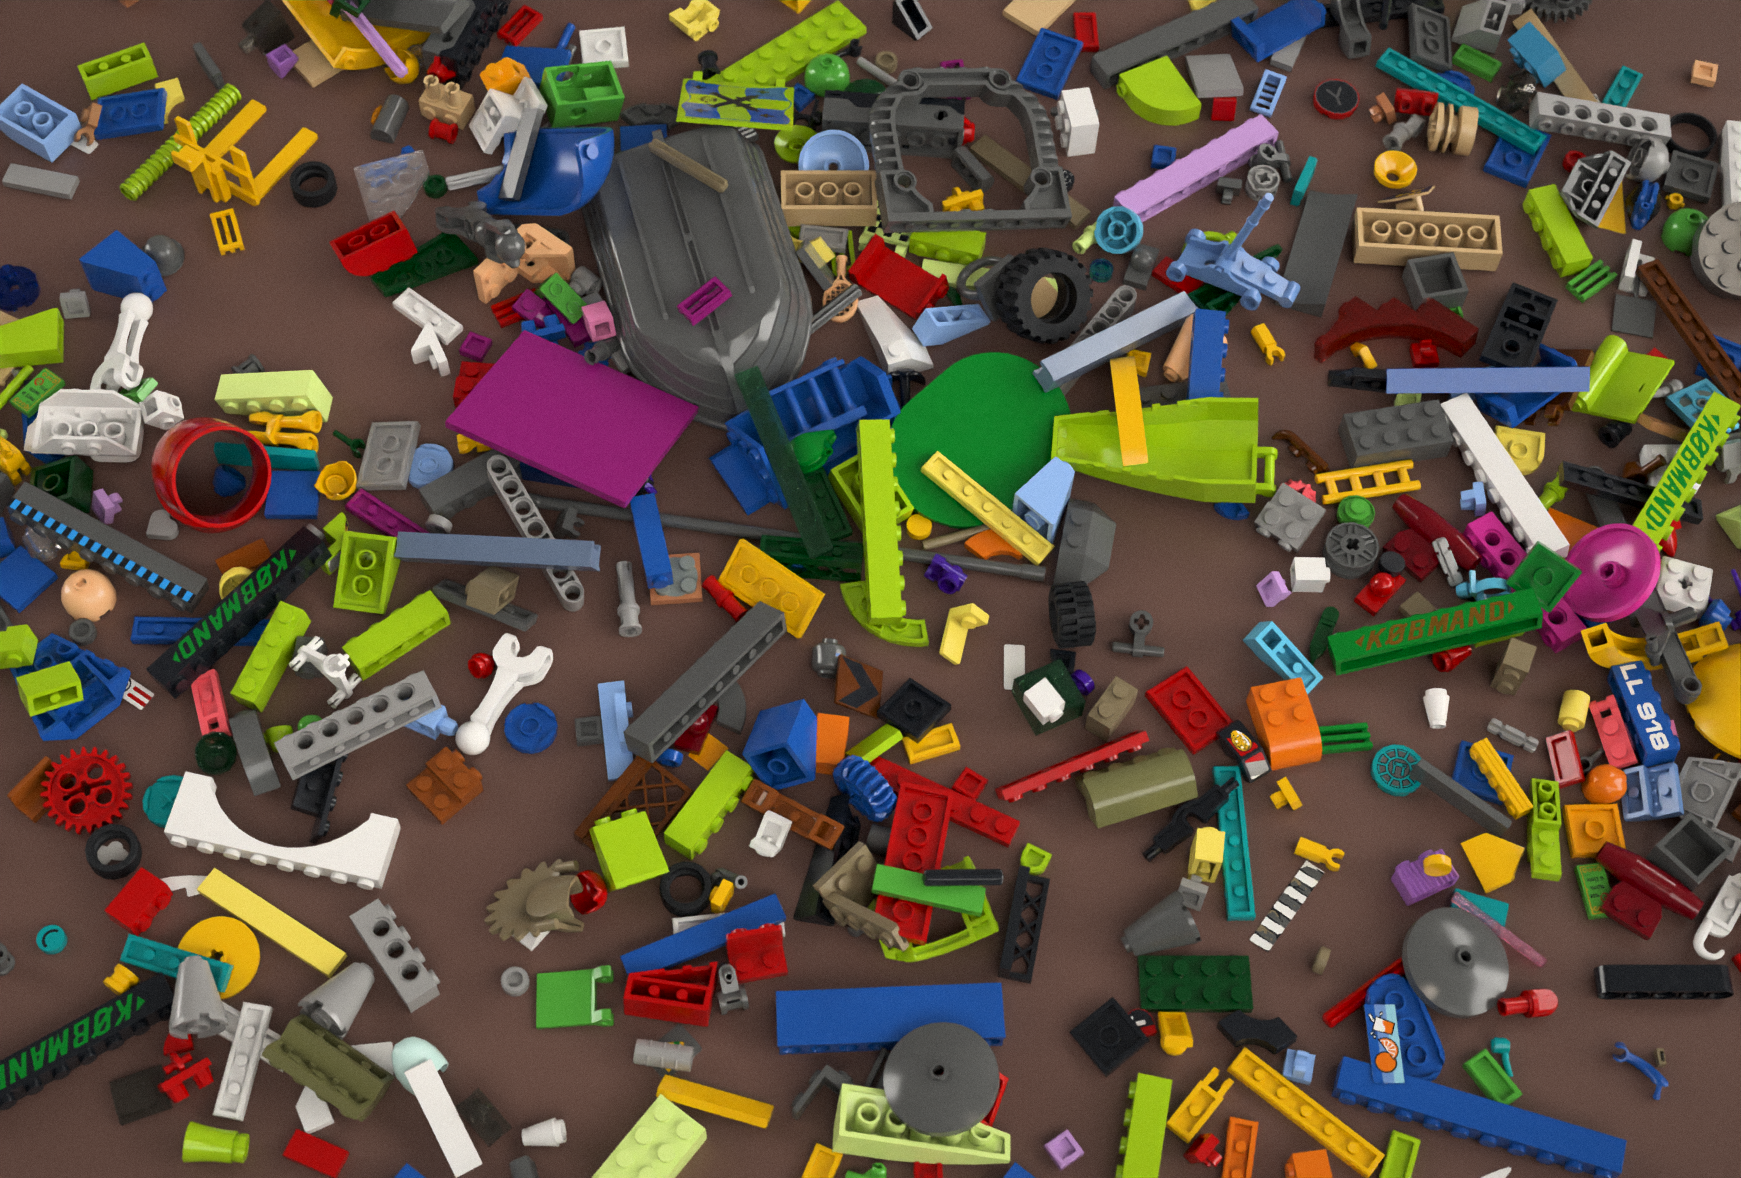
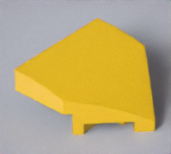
M1488 833L1461 843L1486 894L1514 881L1517 867L1525 850L1524 847Z

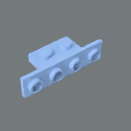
M624 680L598 684L608 782L617 781L633 761V754L627 749L623 733L629 726L628 718L633 717L632 702H626Z

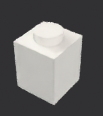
M1294 557L1290 568L1292 592H1323L1325 584L1330 582V568L1326 567L1325 558Z
M1046 678L1024 693L1023 701L1042 725L1048 721L1053 723L1064 714L1065 701Z

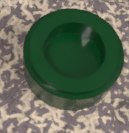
M430 175L423 181L424 192L430 198H440L448 190L445 178L441 175Z

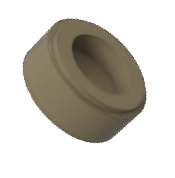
M882 51L876 55L875 66L887 74L893 73L897 69L898 58L894 53Z
M1324 946L1319 947L1312 965V972L1319 975L1323 974L1331 949Z

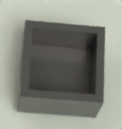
M1454 252L1408 259L1402 274V279L1416 315L1457 306L1462 308L1469 292Z
M1690 812L1655 845L1646 859L1677 878L1689 890L1693 891L1733 850Z

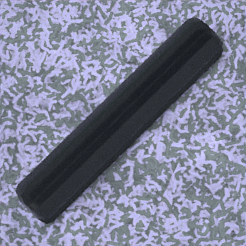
M926 869L922 876L925 886H1000L1004 879L1001 869Z

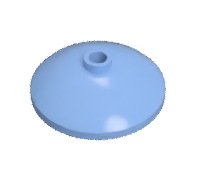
M826 130L811 137L802 148L798 162L799 170H829L830 164L837 165V170H869L868 155L864 146L856 137L841 130Z

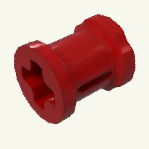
M437 118L432 119L428 132L429 138H439L446 140L448 144H454L458 135V125L455 123L451 125L443 123Z

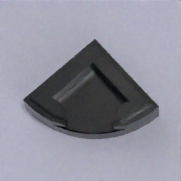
M1051 648L1050 661L1053 668L1060 675L1070 679V675L1074 673L1076 652Z

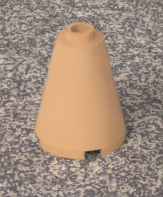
M1193 314L1186 318L1163 365L1164 376L1174 383L1176 381L1182 382L1188 377ZM1224 336L1223 343L1228 344L1226 337Z

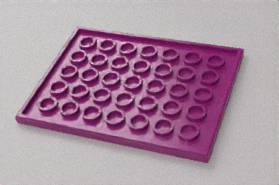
M524 330L445 421V427L611 503L626 508L698 414L699 407L601 363L590 365L585 361L584 356Z

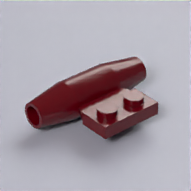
M1406 493L1402 494L1394 502L1392 509L1409 529L1398 532L1383 546L1382 551L1384 553L1393 551L1400 554L1405 560L1404 570L1421 583L1438 567L1439 560L1437 555L1439 553L1434 551L1432 542L1441 537L1447 539L1450 546L1447 548L1448 550L1451 549L1457 566L1469 572L1479 565L1483 558L1459 530L1432 508Z
M1606 841L1595 857L1598 863L1620 881V883L1610 889L1599 911L1646 941L1651 938L1663 917L1662 908L1693 920L1704 904L1699 897L1677 878L1634 852Z

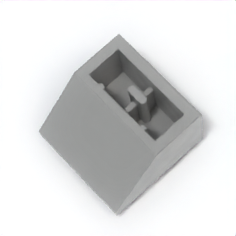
M1479 0L1462 6L1451 41L1459 44L1464 43L1470 47L1495 54L1512 3L1502 0Z

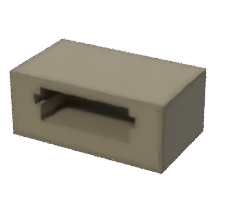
M1656 1048L1654 1050L1656 1067H1665L1667 1064L1664 1048Z

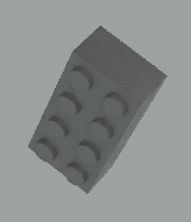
M1439 399L1343 414L1338 428L1350 468L1412 459L1415 462L1447 457L1453 443V438Z

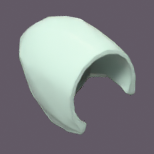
M417 1037L403 1039L394 1045L392 1051L394 1074L402 1086L413 1095L415 1093L404 1073L405 1071L430 1058L437 1071L440 1069L444 1072L449 1064L434 1045Z

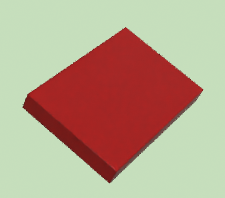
M1188 666L1145 693L1148 701L1192 755L1218 740L1216 732L1233 722Z

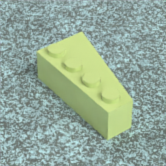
M313 370L222 374L215 396V401L228 414L250 415L257 411H266L275 415L300 416L308 411L315 410L321 412L322 422L328 421L333 399Z

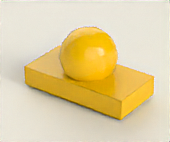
M1158 1012L1157 1023L1161 1034L1160 1045L1163 1051L1168 1055L1178 1056L1185 1052L1187 1047L1193 1048V1036L1186 1013Z

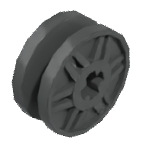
M1347 522L1333 527L1327 535L1322 551L1326 567H1329L1330 572L1336 576L1345 579H1359L1367 575L1374 567L1378 555V539L1372 530L1362 524Z

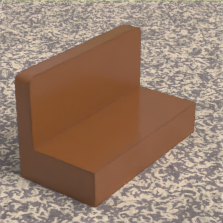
M47 756L7 794L14 807L34 823L49 810L44 809L42 806L49 799H43L40 796V793L48 791V789L41 785V782L50 781L45 775V771H55L51 764L52 760ZM67 778L63 782L62 787L70 789L74 782L71 778Z

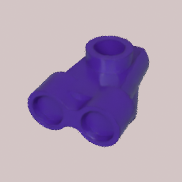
M936 553L924 577L932 582L934 580L938 581L939 589L946 594L960 591L968 575L963 573L961 567L951 565L945 561L946 558Z

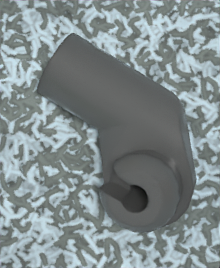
M718 868L715 870L716 872L710 875L714 886H720L723 878L732 882L734 888L743 889L747 886V878L725 868Z

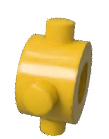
M1672 193L1670 196L1666 195V204L1669 209L1677 210L1685 206L1681 194Z

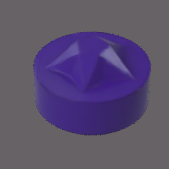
M1077 669L1070 675V681L1075 691L1087 696L1095 689L1092 678L1085 671Z

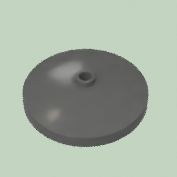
M1451 907L1438 908L1421 916L1407 931L1402 947L1404 972L1414 992L1430 1008L1448 1017L1465 1019L1485 1013L1493 1008L1498 1000L1502 998L1509 978L1507 955L1496 933L1481 918L1463 909Z
M950 1022L926 1024L906 1034L895 1045L888 1056L883 1075L884 1092L895 1116L911 1130L932 1137L957 1135L977 1125L993 1107L1000 1083L998 1064L988 1043L970 1028Z

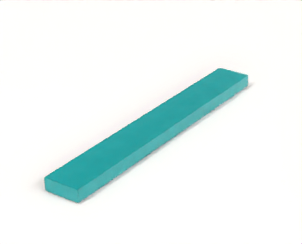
M1388 48L1376 62L1377 68L1414 89L1438 92L1437 102L1444 103L1446 107L1448 104H1453L1454 111L1457 113L1461 105L1477 107L1478 125L1531 155L1535 154L1546 139V135L1530 128V126L1391 48Z

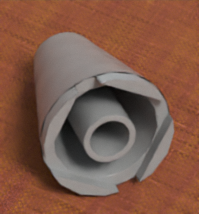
M189 956L178 967L169 1021V1034L180 1039H188V1034H197L198 1039L217 1035L226 1030L228 1018L207 960L202 959L201 956Z
M354 962L302 998L298 1003V1006H302V1009L299 1011L300 1015L302 1013L342 1040L349 1031L375 981L373 969L366 963Z

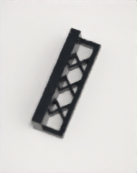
M1019 865L998 977L1031 984L1050 879L1029 875L1030 867ZM1027 883L1042 885V894L1032 899L1026 891ZM1025 898L1028 902L1023 905ZM1040 901V906L1038 908V906L1035 903ZM1031 906L1038 917L1030 924H1027L1021 914L1022 911ZM1021 923V925L1023 926V928L1020 929V930H1018V929H1019V924ZM1034 926H1036L1035 933L1031 930ZM1027 932L1033 943L1022 950L1016 940L1018 936ZM1016 949L1018 954L1014 956V951ZM1031 951L1030 960H1029V958L1027 957L1026 954ZM1022 957L1028 966L1027 975L1011 972L1012 963Z

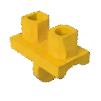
M959 187L952 188V195L946 197L945 201H942L943 211H960L963 209L982 211L985 209L983 205L984 194L981 189L969 193L968 190L961 192Z

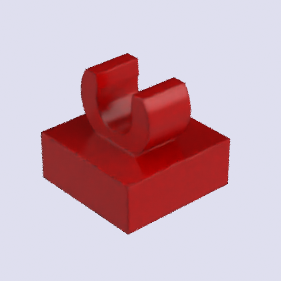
M1430 339L1421 340L1420 343H1411L1409 350L1413 368L1438 367L1440 362L1435 342H1432Z
M1212 1133L1200 1134L1183 1156L1190 1163H1203L1207 1167L1211 1165L1216 1167L1222 1157L1214 1148L1220 1141Z

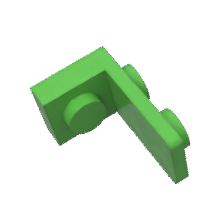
M557 272L550 275L533 292L541 299L546 297L571 324L576 323L583 316L581 307L587 305Z

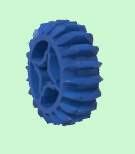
M855 755L848 756L837 764L838 766L832 773L834 783L838 785L837 788L842 794L848 793L850 795L849 804L855 810H858L862 816L865 815L868 820L874 822H882L893 813L892 811L896 808L897 803L896 794L893 792V788L889 786L888 780L884 779L882 773H879L875 766H871L868 761Z

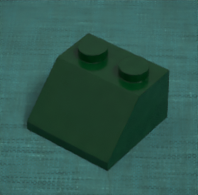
M73 455L31 469V485L84 513L90 512L94 471L78 456Z

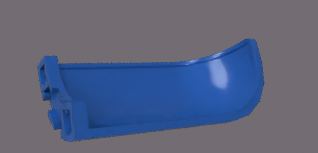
M611 127L540 128L519 201H503L498 198L517 130L504 133L505 153L502 164H504L503 170L494 177L490 184L477 190L478 200L487 204L486 212L490 215L561 216L576 211L594 198L609 174L614 156L613 129Z

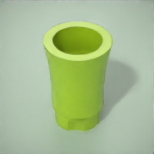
M190 1121L183 1144V1162L244 1163L249 1150L250 1136L249 1134H238V1131L210 1127Z

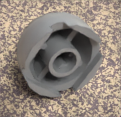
M1642 135L1640 138L1643 140L1640 144L1635 142L1628 154L1627 160L1631 162L1630 173L1625 174V177L1639 183L1645 179L1653 182L1668 171L1670 166L1669 153L1663 142L1650 135Z

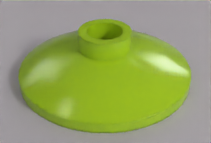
M793 125V131L781 130L774 141L775 151L781 159L789 163L798 164L802 148L817 133L803 125Z

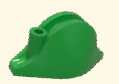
M833 429L803 433L791 440L774 461L779 468L792 469L801 474L813 472L824 465L828 457L833 454L832 445L837 435Z

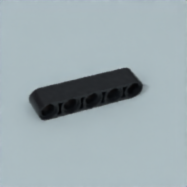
M1602 965L1593 969L1596 992L1599 999L1717 1000L1726 999L1734 995L1730 970L1727 965Z

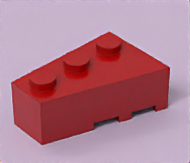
M718 961L709 962V965L699 967L686 965L682 966L683 969L665 971L664 968L629 973L623 997L624 1015L708 1027L718 980Z

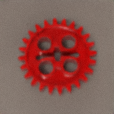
M83 746L81 754L78 755L71 749L70 758L67 759L61 754L62 763L60 765L55 762L51 763L55 769L54 772L45 771V775L50 781L41 782L42 787L48 789V791L40 793V796L43 799L49 800L43 803L42 806L44 809H52L47 814L50 819L58 816L55 821L58 827L66 822L65 830L67 832L76 827V833L81 835L83 829L86 828L89 835H92L94 827L99 829L105 823L109 825L114 824L112 820L114 817L122 820L123 817L119 812L120 809L129 810V806L124 801L133 799V796L126 791L133 789L134 786L132 783L125 781L131 778V774L129 772L122 773L126 769V765L124 763L116 765L119 760L117 755L108 759L109 752L106 749L101 755H99L97 747H93L91 753H88ZM101 768L103 773L99 778H89L91 770ZM67 778H75L76 783L72 788L64 789L62 787L63 782ZM106 781H111L110 785H103ZM85 786L91 788L90 795L88 796L83 793ZM106 792L112 794L110 802L106 804L98 802L101 794ZM66 796H72L67 801L63 800ZM79 802L85 804L83 812L79 814L71 812L74 804Z

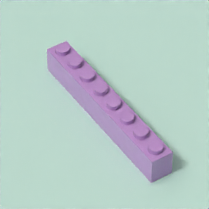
M1262 114L1255 118H1250L1243 125L1230 129L1218 139H1212L1202 148L1194 149L1186 157L1175 160L1163 170H1157L1147 179L1139 180L1131 188L1118 192L1114 197L1113 206H1123L1133 210L1141 218V221L1144 222L1218 180L1219 176L1223 177L1248 163L1251 156L1257 154V149L1262 144L1267 143L1275 147L1274 143L1277 141L1279 132Z

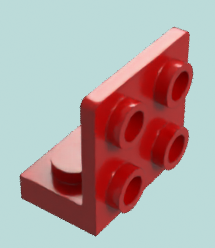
M767 923L759 926L758 929L747 930L739 928L731 931L730 934H726L728 961L735 969L738 984L788 975L783 949L782 925Z

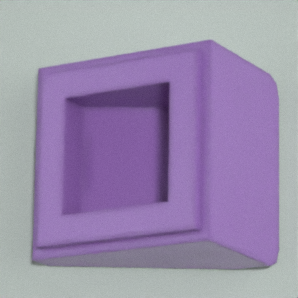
M286 44L266 54L269 67L281 79L286 76L299 60Z

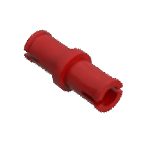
M714 575L709 576L702 583V588L716 600V605L719 608L723 607L736 622L745 616L748 610L734 597V593L730 589L727 590Z

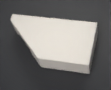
M305 1086L297 1102L296 1109L305 1132L311 1134L335 1122L327 1102L320 1100L314 1091Z

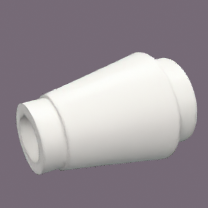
M1432 688L1425 691L1423 701L1430 728L1441 729L1446 727L1450 698L1447 695L1446 689Z
M555 1117L522 1129L524 1146L559 1147L560 1143H565L567 1139L564 1120H557Z

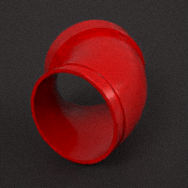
M198 417L174 425L157 443L151 462L153 483L162 506L183 525L204 533L226 532L245 524L263 505L271 484V462L263 444L248 431L217 418ZM223 431L232 434L245 444L251 457L252 478L248 490L237 504L221 513L213 515L189 513L181 503L176 489V471L182 455L195 440L207 433Z

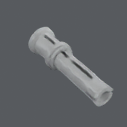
M620 561L616 564L620 605L617 608V615L621 621L619 634L623 637H635L642 633V626L638 620L640 607L635 600L632 563L628 562L627 567V561Z

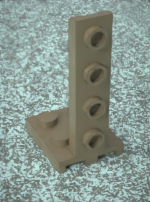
M858 841L813 887L822 896L823 903L829 909L830 914L835 918V922L838 925L844 927L848 923L854 930L858 931L860 929L864 931L871 939L878 938L887 947L891 948L893 946L904 952L908 948L909 943L906 938L898 934L899 926L897 923L864 907L877 895L871 893L877 862L867 846Z

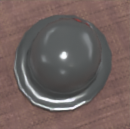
M155 235L149 238L141 249L156 262L161 276H169L176 273L182 266L185 258L184 249L181 244L165 235Z

